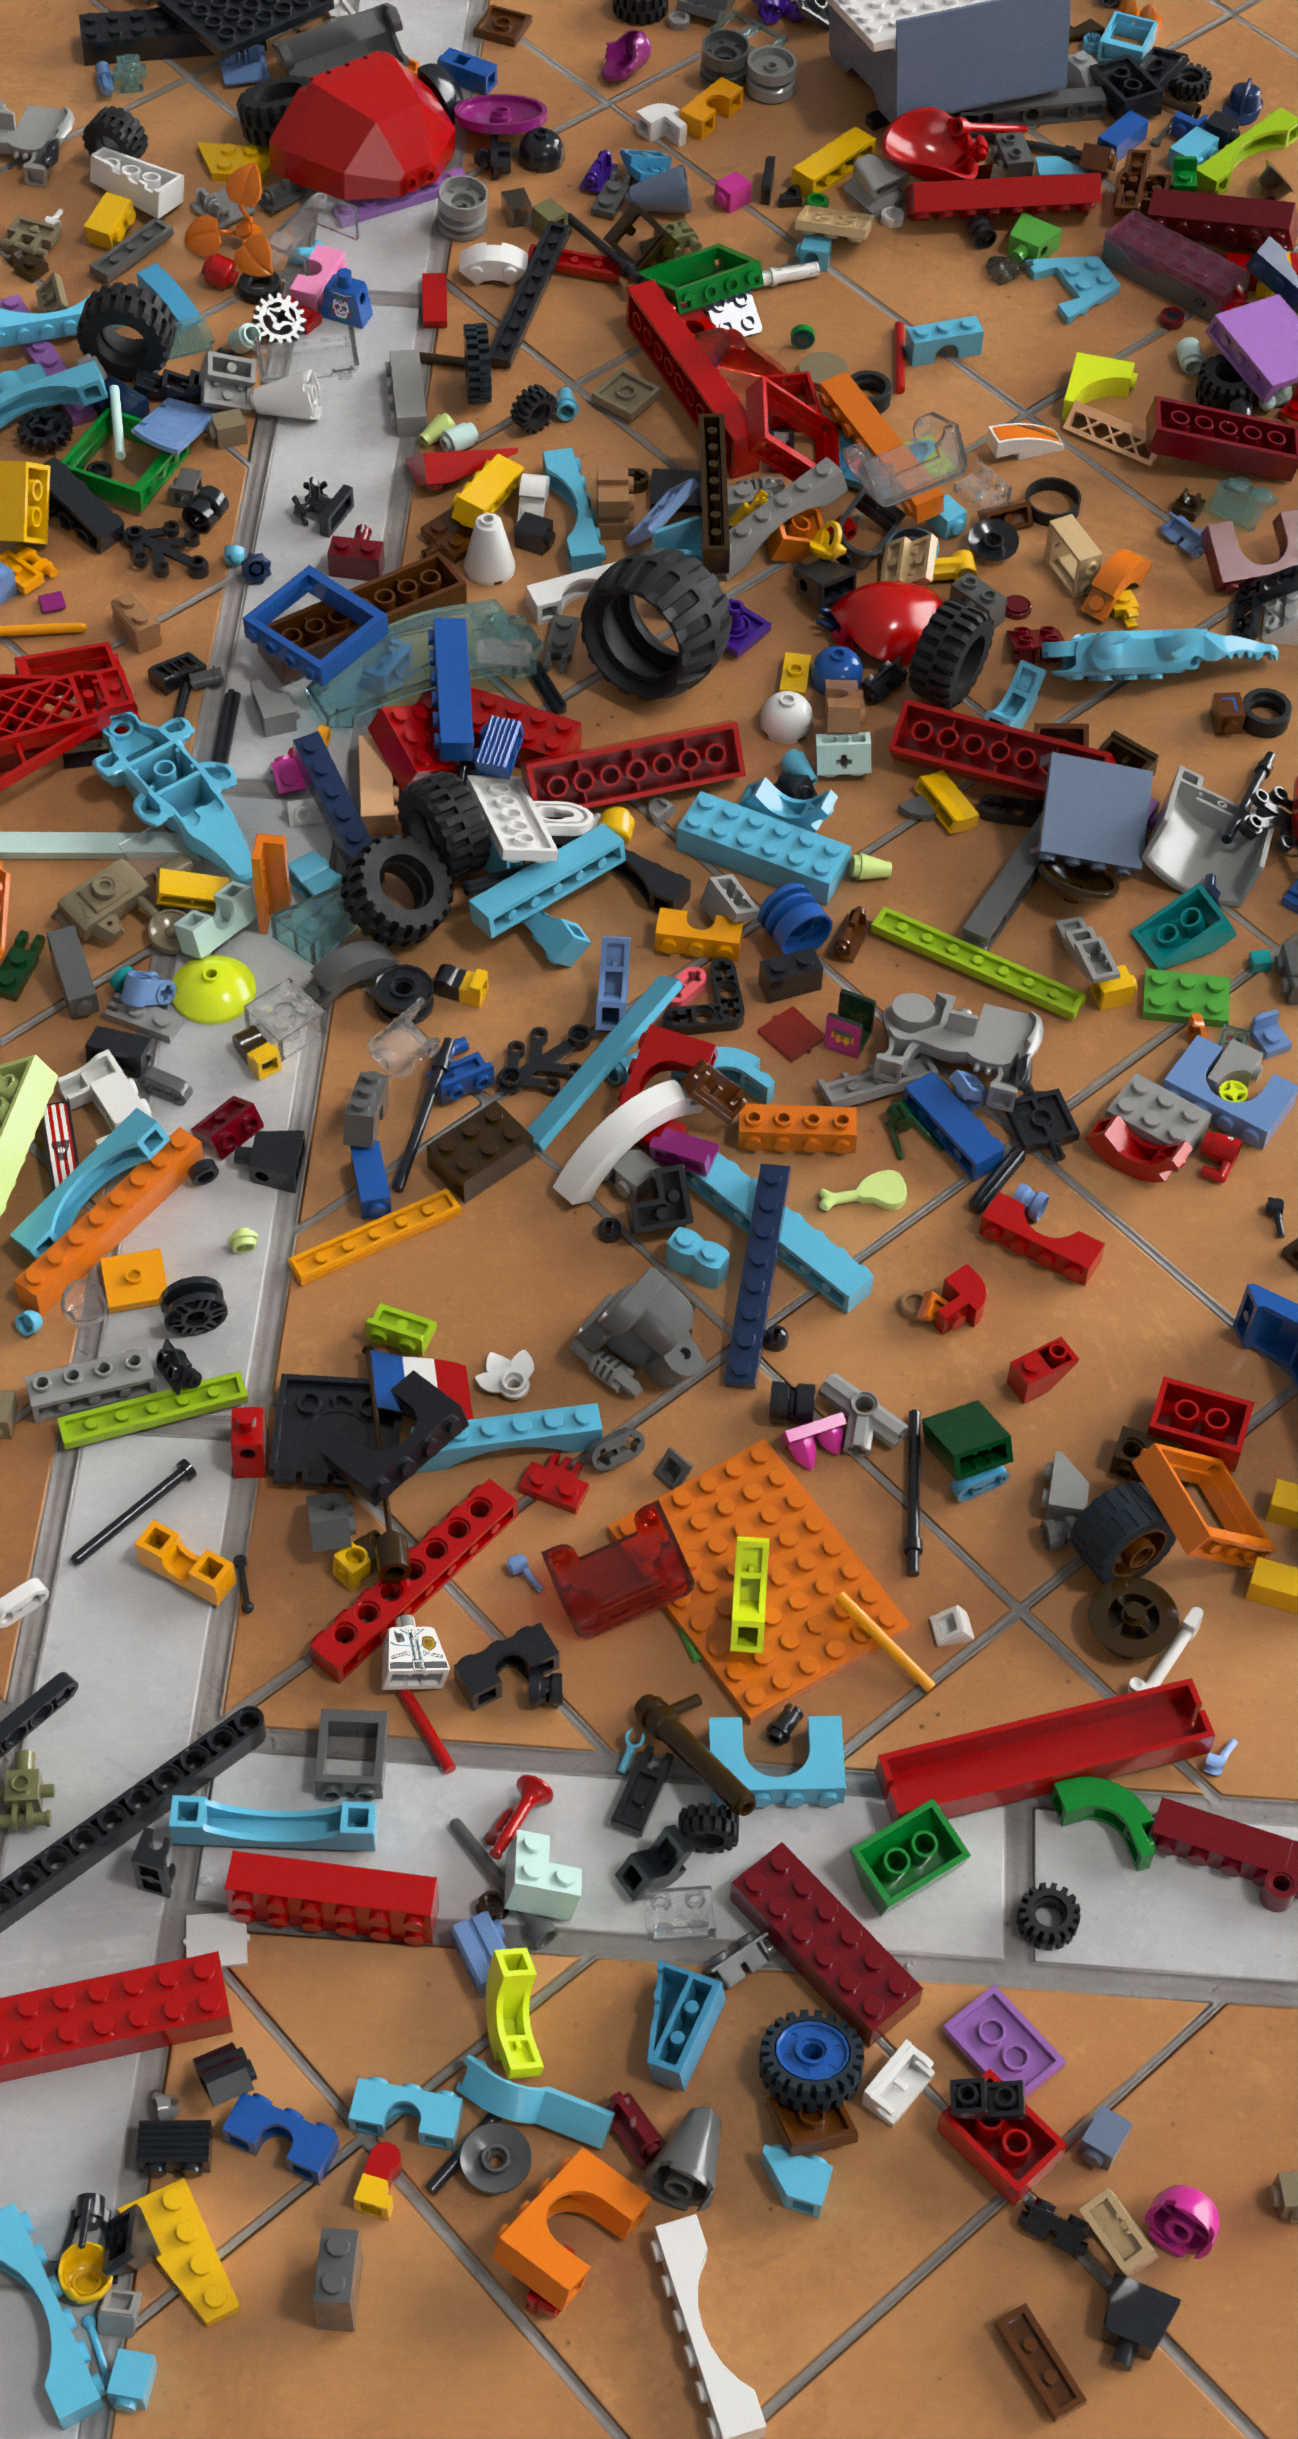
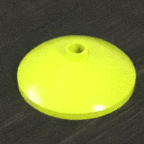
M209 955L203 959H193L183 965L172 979L177 987V992L172 1000L175 1009L186 1019L199 1024L217 1025L233 1021L242 1016L252 1006L256 997V981L253 973L244 963L229 956Z

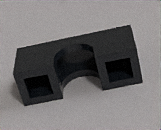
M541 1623L532 1627L525 1626L519 1629L515 1635L503 1641H494L485 1650L475 1655H466L454 1665L455 1682L473 1711L502 1697V1681L498 1674L503 1669L509 1667L521 1669L529 1679V1674L544 1676L559 1668V1651Z

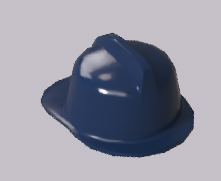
M1248 78L1247 82L1236 83L1232 87L1223 106L1222 113L1240 120L1241 126L1255 122L1263 106L1261 90L1252 83V78Z

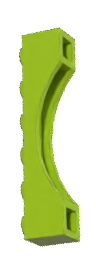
M1281 107L1268 114L1261 122L1253 125L1250 130L1241 134L1232 143L1227 144L1218 153L1213 154L1207 161L1197 166V190L1219 191V195L1224 194L1228 191L1231 172L1241 161L1260 152L1285 149L1298 139V117Z

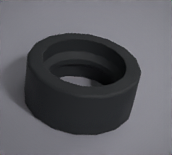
M871 370L858 371L850 375L861 390L870 389L880 393L878 396L867 397L880 414L888 409L892 392V384L889 378L882 373Z
M1257 688L1244 696L1242 702L1246 717L1243 728L1246 732L1256 737L1274 738L1282 735L1287 730L1293 708L1291 701L1285 694L1270 688ZM1256 707L1270 708L1276 711L1280 717L1275 719L1261 718L1255 715L1251 709Z

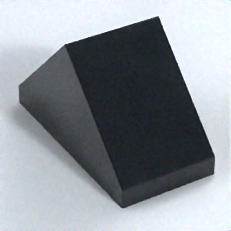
M134 2204L108 2221L102 2272L106 2276L134 2273L161 2255L145 2216L137 2204Z

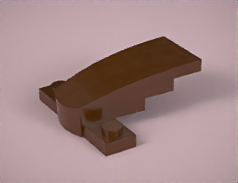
M1128 149L1124 168L1119 171L1115 181V216H1139L1148 219L1147 214L1153 189L1173 190L1172 174L1148 175L1151 150ZM1197 190L1198 193L1219 195V191Z

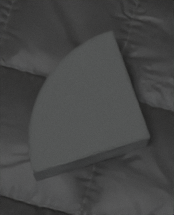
M922 795L898 804V812L904 817L922 819L921 821L935 819L936 812Z

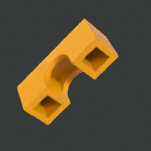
M721 77L700 95H697L689 104L682 107L679 118L687 124V134L702 141L715 130L716 114L730 118L743 107V87Z
M660 908L655 932V951L712 959L727 958L738 962L744 921L733 923L727 916L716 915L715 922L710 928L697 930L692 928L687 922L688 911Z
M154 1519L135 1542L138 1563L217 1607L236 1584L234 1564L208 1549L201 1556L194 1554L182 1543L179 1533Z

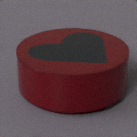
M1167 307L1161 311L1159 321L1166 329H1179L1184 324L1185 314L1179 308Z

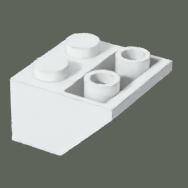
M1298 591L1265 603L1262 640L1264 642L1298 647Z

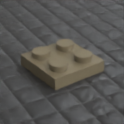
M621 367L592 393V402L632 422L661 396V388Z

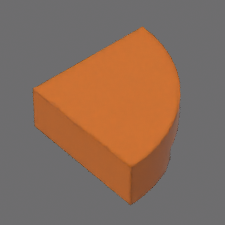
M1200 1012L1191 1014L1189 1017L1186 1034L1191 1043L1197 1035L1207 1039L1205 1024Z
M925 1291L916 1318L921 1321H935L937 1310L949 1302L934 1291Z

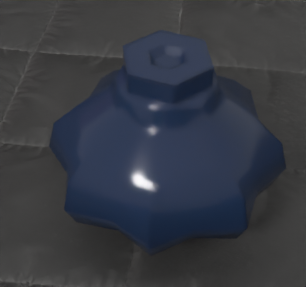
M249 553L247 558L241 561V575L247 578L250 584L255 582L263 584L265 579L272 575L270 569L271 561L266 559L263 553Z

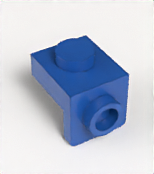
M1178 111L1173 116L1170 135L1181 139L1196 126L1204 129V123L1209 118V115L1204 114L1197 120Z

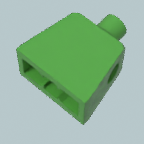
M1023 212L1009 236L1007 253L1011 262L1019 265L1026 259L1048 258L1060 248L1062 229Z

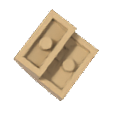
M931 533L913 541L904 536L888 542L884 549L880 582H910L921 586L932 583L938 538Z

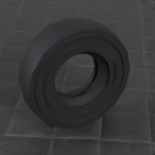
M274 271L273 275L268 277H255L246 273L239 277V294L244 301L250 304L258 305L261 298L266 301L268 294H271L275 299L277 294L281 293V280ZM258 283L269 285L264 289L251 288L252 285Z

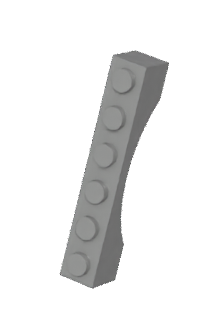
M826 457L729 530V573L721 575L728 581L747 567L762 543L772 532L793 516L807 509L828 506L847 492L848 489L843 470Z

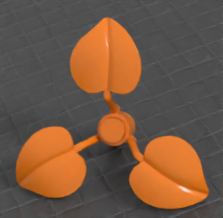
M249 163L230 174L226 182V193L229 200L238 203V208L246 220L241 221L237 225L236 230L218 229V221L215 217L202 215L189 225L185 234V244L196 255L207 257L212 256L219 250L221 245L219 234L238 236L242 239L241 243L243 246L239 247L235 252L237 267L242 272L251 276L268 277L273 275L271 246L268 240L262 236V228L258 224L253 223V217H250L243 205L249 208L254 207L261 196L259 169L255 163Z

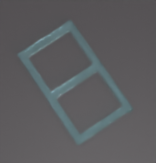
M736 10L710 27V32L722 28L735 17H738L754 26L743 34L747 39L759 30H762L778 38L771 45L781 46L788 41V37ZM750 45L749 52L751 53L756 48Z

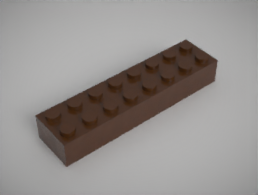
M440 551L349 589V591L387 614L389 634L377 644L433 621L434 618H440L467 606L466 582ZM323 601L277 619L267 625L319 660L362 627ZM257 645L259 654L283 684L304 676L297 670L289 668L277 657L269 655L263 648Z

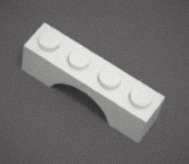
M616 562L527 585L526 605L537 626L552 622L554 614L562 615L565 606L573 600L587 597L598 578Z

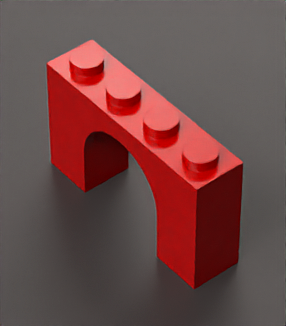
M650 1024L647 1033L643 1032L638 1042V1049L640 1051L637 1059L632 1058L629 1064L628 1075L630 1077L627 1084H622L619 1090L617 1100L620 1102L617 1109L634 1096L643 1092L648 1081L661 1072L679 1071L688 1074L701 1059L714 1067L718 1057L716 1045ZM669 1120L646 1134L634 1146L650 1151L649 1145L653 1136L660 1138L665 1128L688 1134L686 1124Z

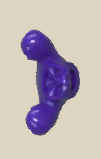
M751 0L759 9L758 15L765 25L778 22L781 15L786 16L795 23L801 22L805 18L800 15L796 2H791L790 0Z

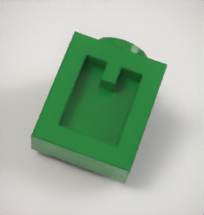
M1196 156L1174 157L1172 168L1173 190L1197 192Z

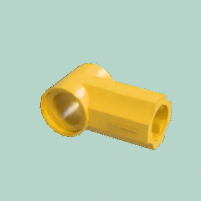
M959 550L951 557L935 558L932 581L955 579L957 581L968 572L977 577L973 554L968 550Z

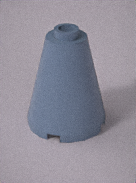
M684 164L677 165L630 186V191L626 192L628 207L634 201L645 211L690 213L692 211L691 198Z

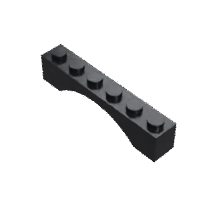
M545 817V818L555 819V820H557V819H563V818H559V817ZM580 836L551 837L557 849ZM625 849L626 861L610 870L622 876L636 887L645 899L648 908L659 913L660 908L681 910L690 899L691 880L662 867L658 863L647 860L633 851Z

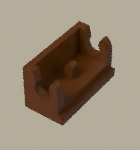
M703 1059L680 1082L690 1097L728 1125L733 1122L735 1116L744 1108L747 1102L743 1097L741 1098L744 1093L741 1087Z

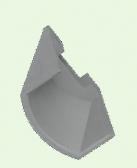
M1180 765L1141 858L1159 878L1182 893H1185L1199 882L1205 888V876L1213 873L1216 876V887L1221 893L1220 897H1218L1219 904L1241 906L1265 867L1274 828L1262 830L1253 840L1242 836L1238 829L1233 841L1230 844H1224L1221 838L1238 804L1202 787L1204 777ZM1253 803L1246 816L1256 814L1260 818L1274 816L1263 808L1256 807Z

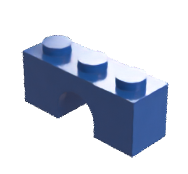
M247 2093L239 2096L222 2128L224 2142L254 2156H257L262 2145L271 2138L282 2137L292 2143V2147L286 2157L288 2171L319 2186L339 2150L338 2135L335 2134L333 2128L322 2122H317L316 2125L304 2120V2117L294 2109L285 2108L282 2110L272 2105L268 2098L254 2093L252 2096Z

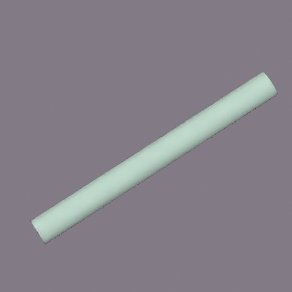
M111 385L109 393L115 457L118 460H123L125 458L120 391L117 385Z

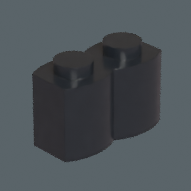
M230 2042L192 2059L201 2085L213 2107L254 2090L252 2081L256 2080L257 2076L250 2059H247L243 2047L236 2049L234 2043Z

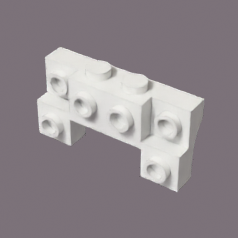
M109 1049L96 1054L81 1068L57 1078L58 1089L65 1101L69 1100L71 1110L93 1101L112 1132L136 1108L151 1117V1109L145 1098H139L137 1095L139 1094L138 1088L132 1078L127 1079ZM108 1134V1135H106V1136H104V1137H102V1138H99V1139L95 1140L96 1148H97L110 1134Z

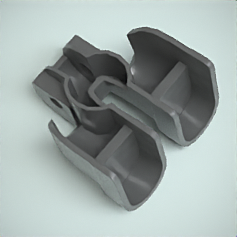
M655 1267L649 1268L636 1284L630 1283L616 1294L607 1295L574 1335L591 1352L597 1351L605 1344L628 1364L638 1369L643 1368L651 1381L662 1387L668 1388L678 1385L696 1375L703 1369L706 1363L701 1357L699 1347L690 1337L689 1330L694 1323L693 1309L690 1302Z

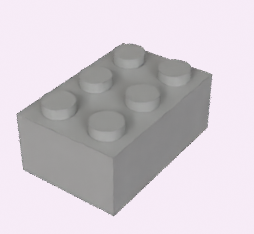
M1135 1073L1105 1113V1117L1119 1115L1129 1129L1146 1142L1166 1145L1186 1140L1193 1148L1186 1161L1204 1139L1212 1116L1210 1112L1138 1073Z

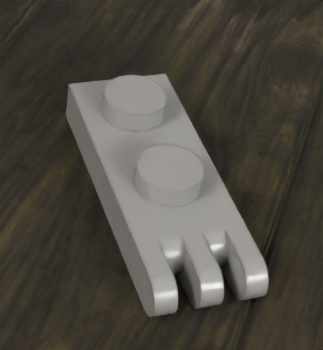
M120 993L114 994L112 997L113 1001L108 1003L107 1009H104L101 1017L108 1022L171 1044L184 1024L183 1016L153 1005L136 1007L125 1004L120 999Z

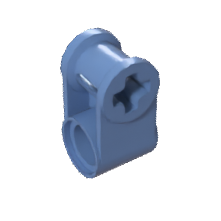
M127 971L120 999L123 1003L136 1007L166 1005L174 999L177 987L173 981L160 978V975L155 971Z

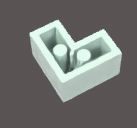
M517 1829L506 1854L504 1909L570 1921L581 1898L582 1869L549 1863L550 1836Z

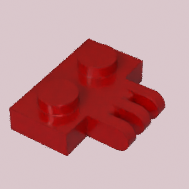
M557 1452L552 1454L546 1467L531 1461L518 1486L519 1493L576 1515L589 1491V1483L578 1479L584 1463L576 1461L573 1469L570 1470L572 1458L565 1456L561 1465H557L561 1454Z

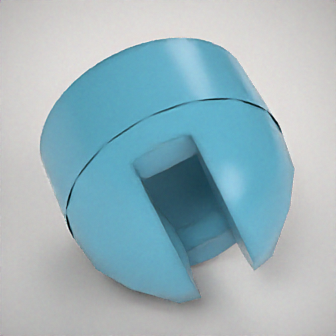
M238 545L225 546L224 559L226 563L230 566H239L245 558V548Z
M26 1310L15 1318L16 1328L24 1336H31L37 1333L43 1324L42 1316L33 1310Z

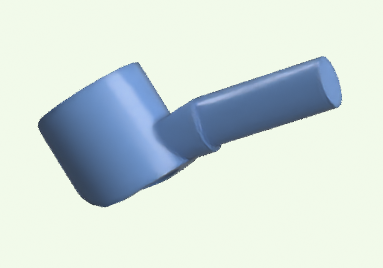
M517 1554L507 1559V1568L512 1576L522 1573L538 1593L545 1589L532 1574L528 1561L523 1554Z

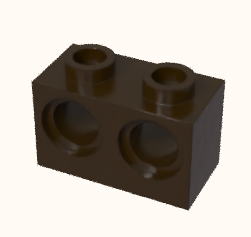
M1123 1426L1109 1472L1123 1479H1132L1144 1483L1132 1464V1461L1140 1455L1143 1448L1148 1449L1154 1443L1182 1449L1183 1444Z

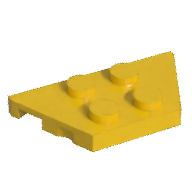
M197 142L198 153L202 155L203 163L206 169H208L212 181L227 182L230 174L249 163L257 165L261 182L265 179L266 175L272 173L270 170L269 148L255 145Z

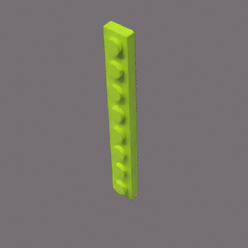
M885 906L871 924V932L1072 1021L1085 1003L1087 994Z

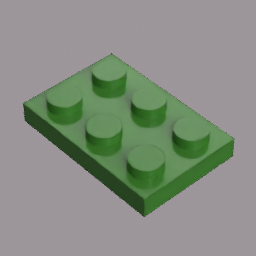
M1145 968L1142 1019L1188 1024L1190 1015L1200 1012L1205 1026L1227 1028L1229 1023L1230 977Z

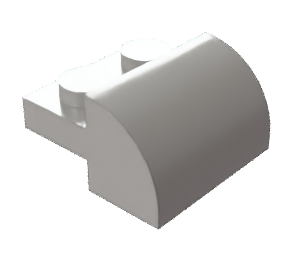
M208 351L202 361L198 386H201V406L222 410L240 408L241 413L249 414L252 411L250 394H252V387L256 383V360Z

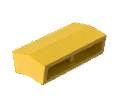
M944 770L919 777L914 790L918 795H922L936 812V817L950 834L964 832L978 826L979 813Z
M160 868L156 877V904L215 912L216 903L213 895L229 883V878Z

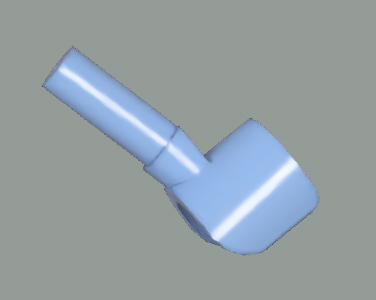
M1231 1738L1219 1756L1209 1752L1203 1771L1220 1776L1229 1754L1236 1747L1238 1741Z

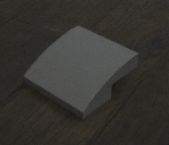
M678 0L676 10L719 21L730 12L735 4V0Z

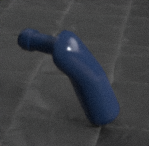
M1209 873L1205 876V889L1219 908H1221L1218 900L1221 893L1216 887V876L1213 873Z

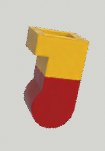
M382 2142L373 2147L353 2199L356 2211L389 2221L394 2206L393 2197L388 2195L392 2181L398 2178L402 2170L401 2154L396 2145L390 2142Z

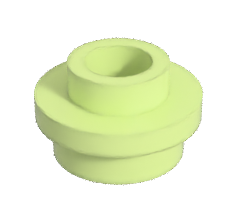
M249 1228L237 1229L228 1238V1244L235 1253L250 1252L257 1247L258 1234Z

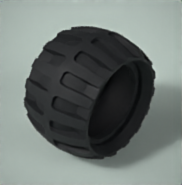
M651 548L641 550L611 565L591 588L580 618L582 622V642L586 645L590 661L602 673L601 676L608 683L611 682L617 686L619 691L624 694H632L644 700L668 698L678 695L701 682L721 659L727 647L732 627V616L729 615L728 609L729 601L727 595L720 588L716 576L702 566L703 563L697 558H691L685 555L683 551L677 549ZM634 595L647 601L664 617L673 631L679 652L665 646L649 631L638 613Z

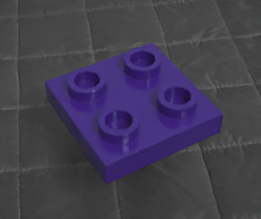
M731 598L728 600L729 615L732 616V627L725 652L737 659L771 631V623L744 607L740 600H733Z

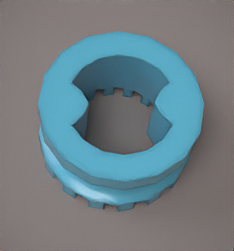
M1094 33L1085 34L1082 50L1087 54H1097L1099 41L1102 36L1100 34L1097 35V33L1095 35Z

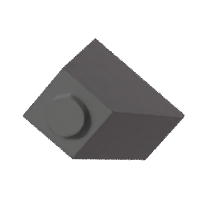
M71 925L46 932L53 970L71 1018L74 1019L99 1012L97 993L75 926Z

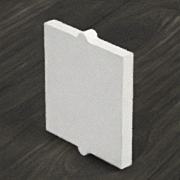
M229 1912L186 1915V1938L183 1940V1945L186 1947L187 1958L219 1951L222 1968L248 1966L247 1942H250L251 1938L247 1934V1923L235 1920L234 1916L229 1915Z

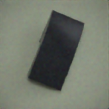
M985 2077L950 2080L952 2117L974 2120H1027L1025 2084L1023 2080L987 2082Z

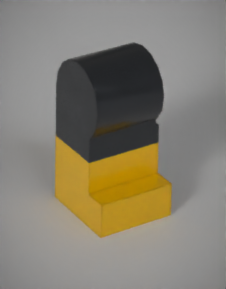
M442 964L439 966L433 979L434 992L441 997L480 1008L489 989L488 971L477 968L476 972H471L463 969L460 970L451 964Z

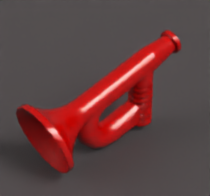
M528 1774L518 1778L516 1786L521 1794L520 1802L507 1808L495 1823L492 1831L484 1836L485 1843L489 1846H494L489 1851V1855L493 1859L500 1860L502 1858V1854L513 1840L516 1830H519L533 1807L536 1805H548L552 1802L553 1791L542 1779Z

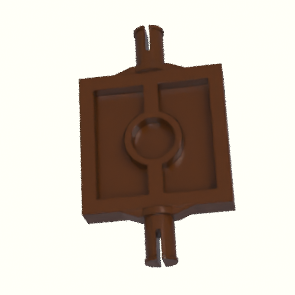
M454 507L421 527V535L431 544L421 551L423 558L439 551L455 564L465 558L473 529L463 526L457 520L451 518Z

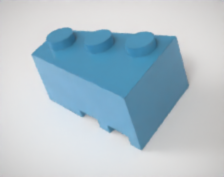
M658 1960L657 1985L654 1993L653 2021H651L647 2063L653 2081L685 2092L725 2005L726 1998L721 1981Z

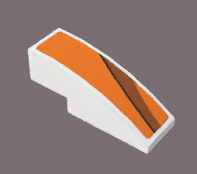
M1011 423L988 427L986 442L996 458L1014 454L1017 460H1023L1061 451L1065 447L1056 431L1045 426Z

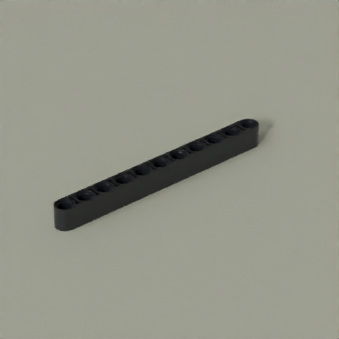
M245 1706L1 1880L0 1903H9V1905L5 1909L0 1910V1933L144 1830V1827H148L170 1811L172 1795L191 1796L261 1745L266 1738L265 1720L262 1711L254 1706ZM249 1724L257 1725L256 1728L251 1730L244 1729ZM223 1743L230 1744L226 1749L217 1748L218 1745ZM194 1763L204 1764L202 1767L197 1769L190 1768V1766ZM168 1782L176 1783L172 1788H163V1785ZM140 1802L149 1803L144 1808L135 1807ZM112 1822L122 1823L116 1828L107 1827ZM85 1842L94 1843L89 1848H79V1846ZM57 1862L66 1863L59 1869L51 1868ZM30 1882L38 1883L32 1889H23Z

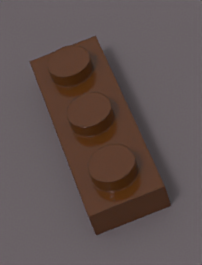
M1026 2303L995 2320L994 2327L1054 2423L1086 2404V2397Z

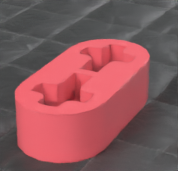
M694 966L688 967L675 977L680 980L683 988L668 1004L666 1009L687 1006L705 990L707 976L703 969Z

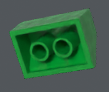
M934 1798L849 1850L861 1889L880 1917L962 1867L971 1857V1854Z

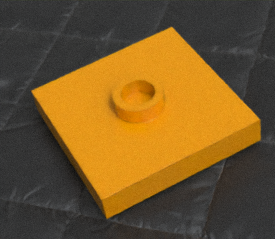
M160 1248L100 1258L109 1314L160 1305L159 1297L162 1291L167 1288Z

